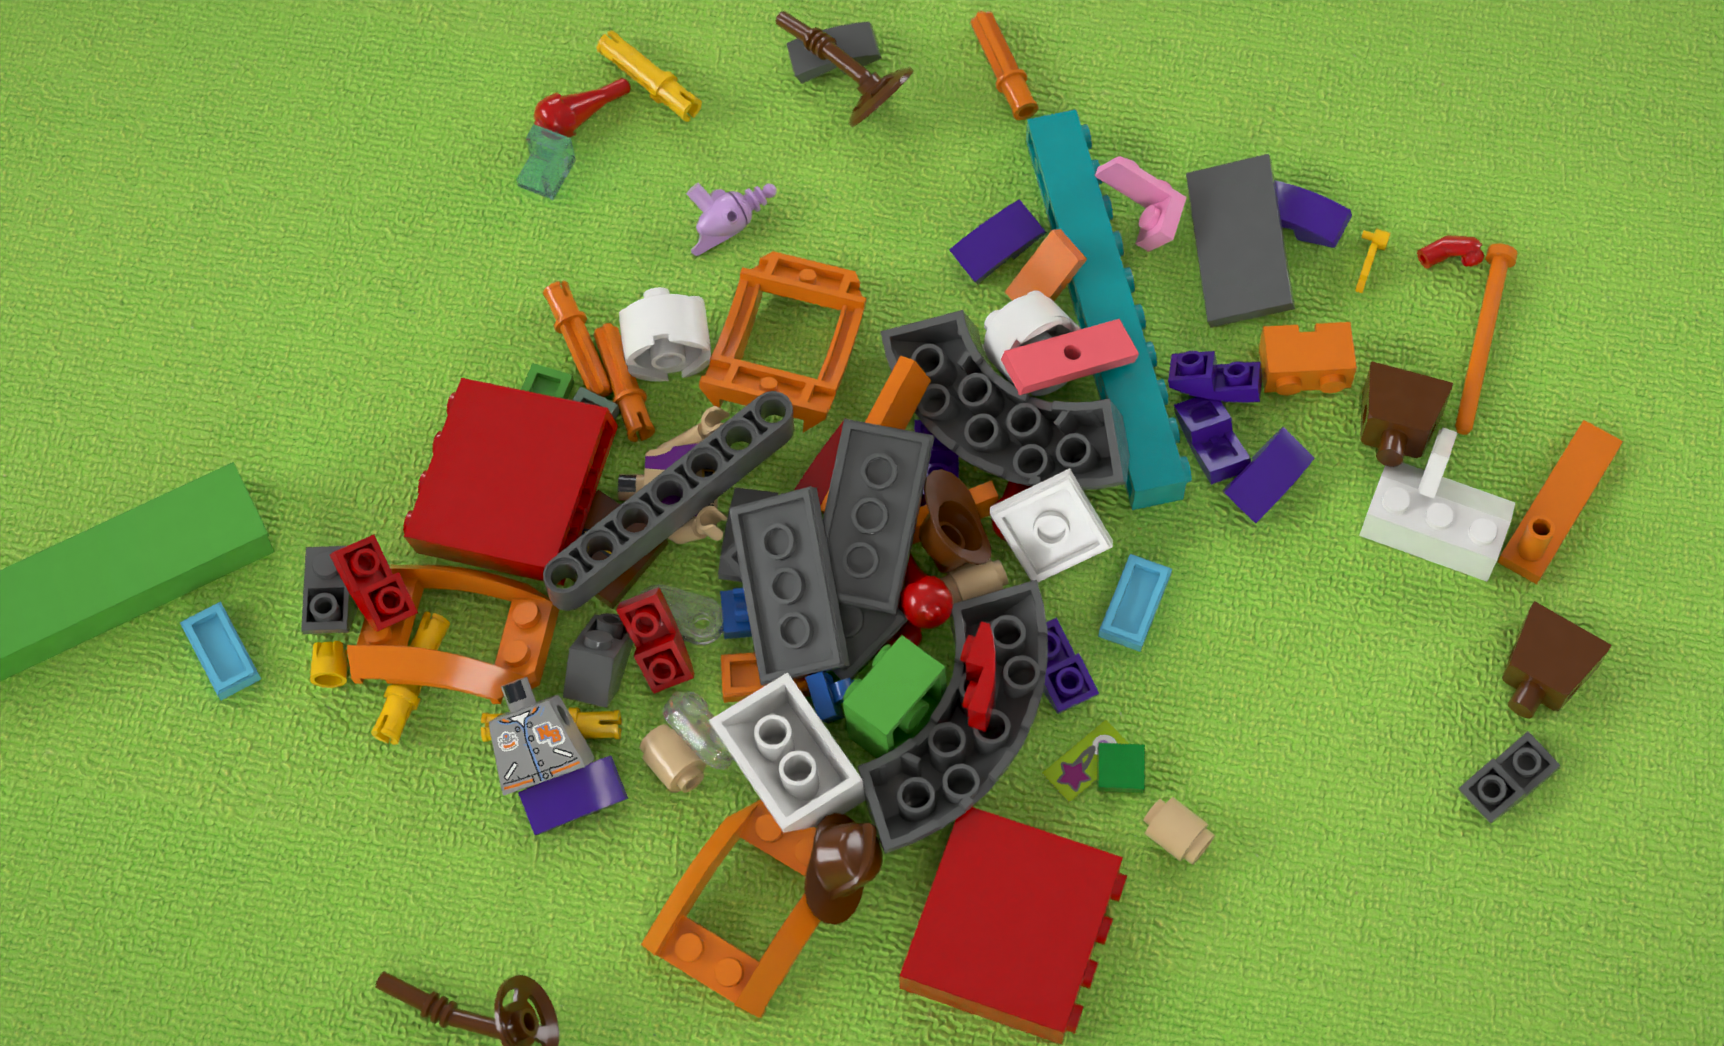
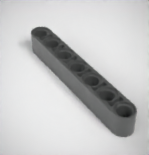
M777 391L765 392L758 396L551 559L545 566L543 578L552 604L558 609L565 611L575 610L584 605L697 515L703 508L711 504L792 438L795 430L793 408L790 399ZM770 415L783 417L781 421L776 423L764 420ZM736 442H746L750 444L747 448L742 450H735L731 448V445ZM709 468L716 471L709 477L696 475L702 469ZM674 495L681 498L679 502L671 505L661 502L668 496ZM634 523L647 525L640 532L633 533L626 530ZM602 550L612 553L604 560L598 561L591 558L596 552ZM565 578L577 580L569 588L561 589L556 587L558 582Z

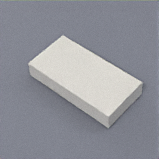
M1446 428L1439 429L1418 488L1420 490L1419 494L1435 498L1457 432Z

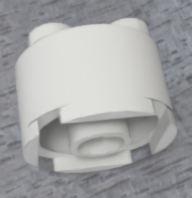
M657 287L648 289L644 292L643 299L630 304L619 312L624 360L626 365H628V372L632 376L646 381H669L668 373L682 371V378L699 373L710 364L711 345L705 303L702 297L670 294L668 289Z
M1031 291L1027 295L1009 302L1001 310H995L988 315L984 323L986 330L984 349L989 361L1015 386L1001 361L1004 351L1081 330V328L1054 301L1042 292ZM1067 382L1030 393L1033 396L1046 395L1061 388Z

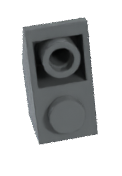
M346 546L306 547L301 627L303 634L349 633L358 611V606L344 585L330 557L331 553Z
M610 613L594 614L569 648L563 698L605 708L612 701L619 690L633 645V641L619 615Z

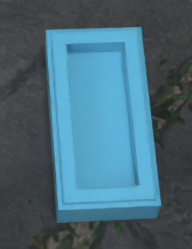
M1130 554L1100 627L1098 637L1141 652L1170 579L1172 569Z
M221 601L180 622L220 700L261 680Z

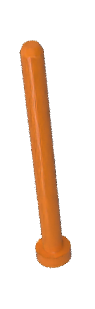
M1492 244L1487 249L1486 261L1491 266L1455 424L1457 432L1462 435L1469 434L1473 429L1507 270L1516 264L1518 252L1515 248L1506 244Z

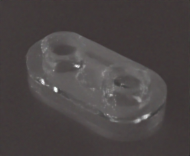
M661 584L649 586L640 593H645L657 587L661 589L683 641L697 645H706L714 642L721 636L724 615L721 606L715 600ZM701 619H706L710 622L709 626L704 629H698L694 625Z
M675 692L662 709L666 721L703 762L719 770L727 769L734 759L709 723V720L715 716L708 710L706 701L694 692Z

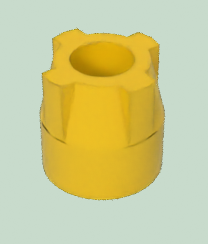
M335 640L333 642H315L313 644L310 682L312 684L325 688H335L346 684L348 652L344 649L343 642Z

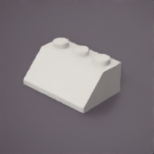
M1405 463L1396 467L1385 466L1359 536L1487 582L1497 562L1511 523L1515 502L1445 477L1441 479L1435 498L1419 494L1420 490L1418 488L1424 470Z
M788 672L709 720L710 725L783 833L817 827L825 816L834 813L844 814L865 801L862 778Z

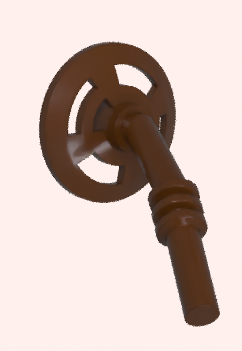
M786 11L780 12L776 17V25L803 42L804 48L821 60L828 59L859 84L857 90L862 96L850 116L848 124L851 127L856 126L873 113L914 72L911 67H906L880 78L876 72L871 74L869 70L838 47L835 38L829 36L820 28H811Z
M385 971L377 979L375 988L420 1010L421 1017L425 1019L430 1017V1022L434 1024L439 1022V1026L442 1028L452 1026L499 1039L503 1046H532L534 1041L540 1043L541 1046H559V1026L553 1004L545 990L528 976H512L500 985L495 998V1018L459 1009L457 1002L451 1001L449 1003V998L445 996L440 998V994L435 991L429 994ZM510 990H514L513 1002L503 1007L502 1004L506 994ZM528 998L531 1000V1002L533 1003V1005L535 1006V1008H536V1010H537V1013H538L539 1018H540L541 1026H539V1021H538L537 1015H536V1013H535L533 1007H532L531 1004L527 1001Z

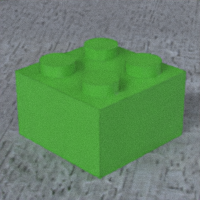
M903 635L900 636L893 646L887 644L878 652L872 663L873 669L863 680L861 678L855 679L843 696L848 738L876 759L891 752L909 738L913 739L930 721V716L940 703L947 689L945 666Z

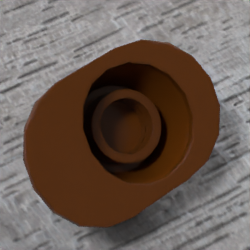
M942 469L932 471L926 477L924 484L925 500L929 513L919 529V539L923 548L933 559L941 573H950L966 563L974 565L986 564L991 558V545L983 529L970 491L953 473Z
M839 813L825 816L817 826L804 885L806 901L813 915L823 923L833 925L847 921L855 913L862 897L864 885L871 882L877 876L883 863V851L880 841L876 836V826L870 823H856L847 815Z

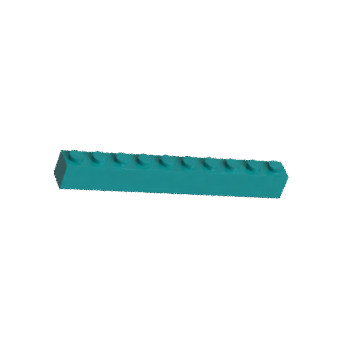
M1076 109L1027 119L1026 144L1051 231L1061 229L1087 258L1086 262L1067 285L1079 327L1084 329L1120 319L1139 353L1134 363L1093 374L1100 400L1110 398L1123 416L1130 455L1125 488L1131 509L1136 510L1183 500L1186 484L1192 480L1189 461L1186 456L1180 457L1176 444L1180 443L1179 428L1174 417L1168 418L1165 405H1168L1166 384L1163 379L1157 380L1153 367H1157L1156 351L1152 341L1146 342L1142 330L1146 329L1145 315L1141 304L1135 305L1131 293L1135 292L1132 271L1130 267L1124 268L1120 256L1124 255L1121 234L1119 231H1112L1110 220H1113L1112 204L1108 195L1102 196L1099 187L1102 181L1095 177L1100 164L1097 159L1091 160L1088 149L1092 148V140L1087 124L1081 125Z

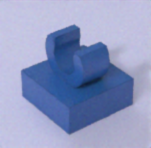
M733 588V590L720 591L724 638L752 637L744 589Z
M823 671L806 676L815 711L820 720L829 724L844 719L845 716L841 706L844 702L843 696L854 680L847 678L834 683L832 675Z

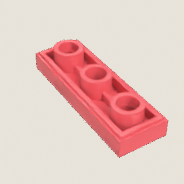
M1116 319L1006 350L1001 361L1019 395H1023L1134 363L1139 353L1121 320Z

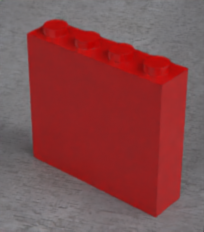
M461 378L456 392H453L448 399L447 418L442 431H438L435 435L432 446L433 456L428 470L423 471L418 482L419 495L413 510H410L405 517L403 537L418 554L544 581L543 572L549 561L576 541L582 534L618 428L611 412L607 407ZM566 578L559 581L557 585L564 586Z
M971 807L955 820L899 975V989L1062 1045L1066 1031L1075 1034L1084 1006L1077 1004L1076 1001L1081 986L1090 989L1099 964L1098 961L1091 959L1095 944L1099 943L1105 946L1113 918L1105 916L1110 900L1119 902L1128 875L1120 873L1123 857Z

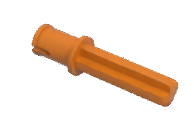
M980 11L971 19V26L997 79L995 86L999 92L1004 93L1016 120L1028 119L1038 111V105L1026 84L1027 74L1024 70L1019 69L994 15L990 11Z
M557 281L548 285L543 290V295L556 320L554 324L555 331L563 335L586 389L603 398L609 396L613 390L585 326L587 321L586 314L583 311H579L568 282L562 281L560 284Z
M605 323L602 327L595 329L594 338L615 396L613 403L617 404L620 408L628 439L637 442L636 432L638 431L641 441H644L655 433V427L651 422L645 405L647 395L643 389L639 388L636 377L628 372L619 329L616 326H612L611 323Z

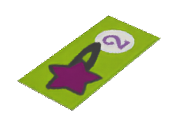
M1107 720L1103 721L1042 772L1046 779L1069 803L1097 780V746L1099 743L1129 744Z

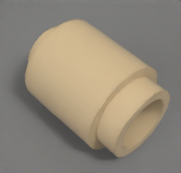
M991 558L986 564L974 565L966 563L947 573V576L939 578L944 581L951 591L953 604L1002 590L1003 586L1008 585V578L1003 565L999 560L992 562Z
M663 724L650 731L642 740L640 750L644 753V762L670 792L682 791L686 793L701 783L704 778L703 771L706 767V762L679 730L671 729L667 724Z
M1174 797L1167 803L1159 799L1143 819L1149 825L1145 835L1179 861L1185 859L1192 865L1201 857L1215 837L1207 829L1208 823Z

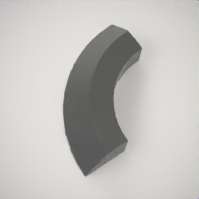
M963 310L881 331L885 355L891 372L899 357L903 356L915 360L931 379L914 413L944 446L966 462L994 476L1027 486L1039 484L1067 469H1071L1083 490H1096L1126 484L1130 455L1123 416L1110 398L1076 403L1054 400L1052 403L1032 397L1028 393L1019 395L1015 386L993 370L982 347L978 328Z
M1037 580L954 603L950 615V625L956 649L953 675L940 703L930 716V721L913 739L909 738L891 752L858 766V774L863 780L865 803L871 822L877 828L876 835L885 854L911 845L941 830L967 812L995 785L1023 746L1035 720L1042 698L1048 662L1047 623ZM981 621L990 624L995 645L996 686L992 713L986 732L968 726V709L962 707L965 692L970 681L966 680V663L960 661V657L967 636H976Z

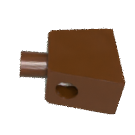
M1371 361L1362 391L1360 440L1364 445L1378 448L1377 460L1388 467L1401 465L1404 455L1412 458L1422 457L1443 416L1453 383Z
M1534 601L1521 625L1502 676V680L1516 689L1508 702L1509 708L1517 715L1527 719H1531L1540 704L1553 711H1560L1599 668L1612 645Z

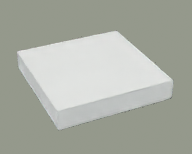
M1067 469L990 507L991 517L1031 581H1043L1113 547V539L1071 469Z

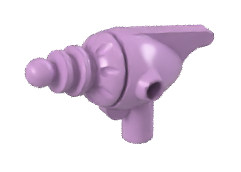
M699 183L693 185L686 194L703 213L696 226V230L699 233V241L691 249V253L698 256L743 230L751 221L752 211H760V204L763 206L767 205L766 197L773 198L776 195V187L773 184H766L763 190L756 186L753 192L748 188L745 190V195L736 191L725 192L715 189L709 195Z

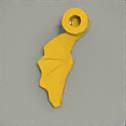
M1377 228L1375 233L1363 230L1361 238L1372 241L1355 289L1356 292L1363 293L1377 249L1385 251L1390 232Z

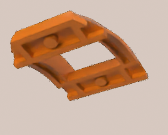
M775 251L759 258L758 266L752 269L743 267L728 317L710 357V365L705 376H701L699 381V388L710 402L721 408L724 400L747 406L763 393L777 391L786 395L792 402L793 418L804 420L803 432L824 421L845 373L866 306L867 298L863 297L860 292V281L856 272ZM763 292L841 310L828 353L817 379L742 360Z
M389 565L393 574L400 573L417 611L424 588L472 592L510 601L511 605L495 664L453 653L407 646L416 615L378 632L374 631L365 618L357 645H347L351 679L355 684H363L364 679H384L387 684L444 688L489 699L492 704H501L504 697L501 689L503 685L525 677L528 678L531 689L540 685L560 609L555 607L547 596L529 584L500 575L444 565Z
M761 799L726 817L676 885L641 945L653 955L659 956L730 1000L735 1006L758 1018H762L766 1011L765 1008L777 987L782 984L802 949L821 922L810 910L805 893L775 935L760 961L687 917L715 871L740 838L806 876L817 828L812 827L783 833Z

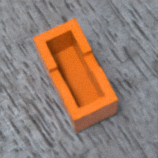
M1351 322L1315 324V331L1299 332L1298 325L1263 326L1259 343V354L1264 393L1277 392L1280 395L1287 396L1307 390L1336 393L1346 388H1351L1357 369Z

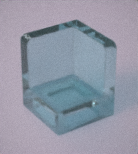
M533 124L526 136L530 156L516 179L517 184L520 188L554 200L576 161L572 140Z

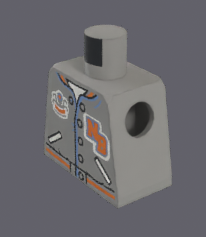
M527 677L501 686L510 712L499 715L489 721V729L503 795L583 768L595 760L591 749L558 695L536 702Z

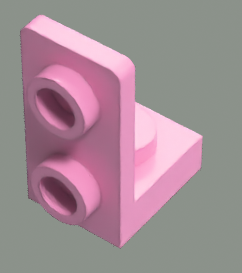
M1121 156L1097 168L1095 177L1146 208L1139 219L1138 225L1141 228L1135 243L1136 245L1150 252L1174 239L1187 197L1174 190L1166 181L1157 179L1139 168L1136 162Z

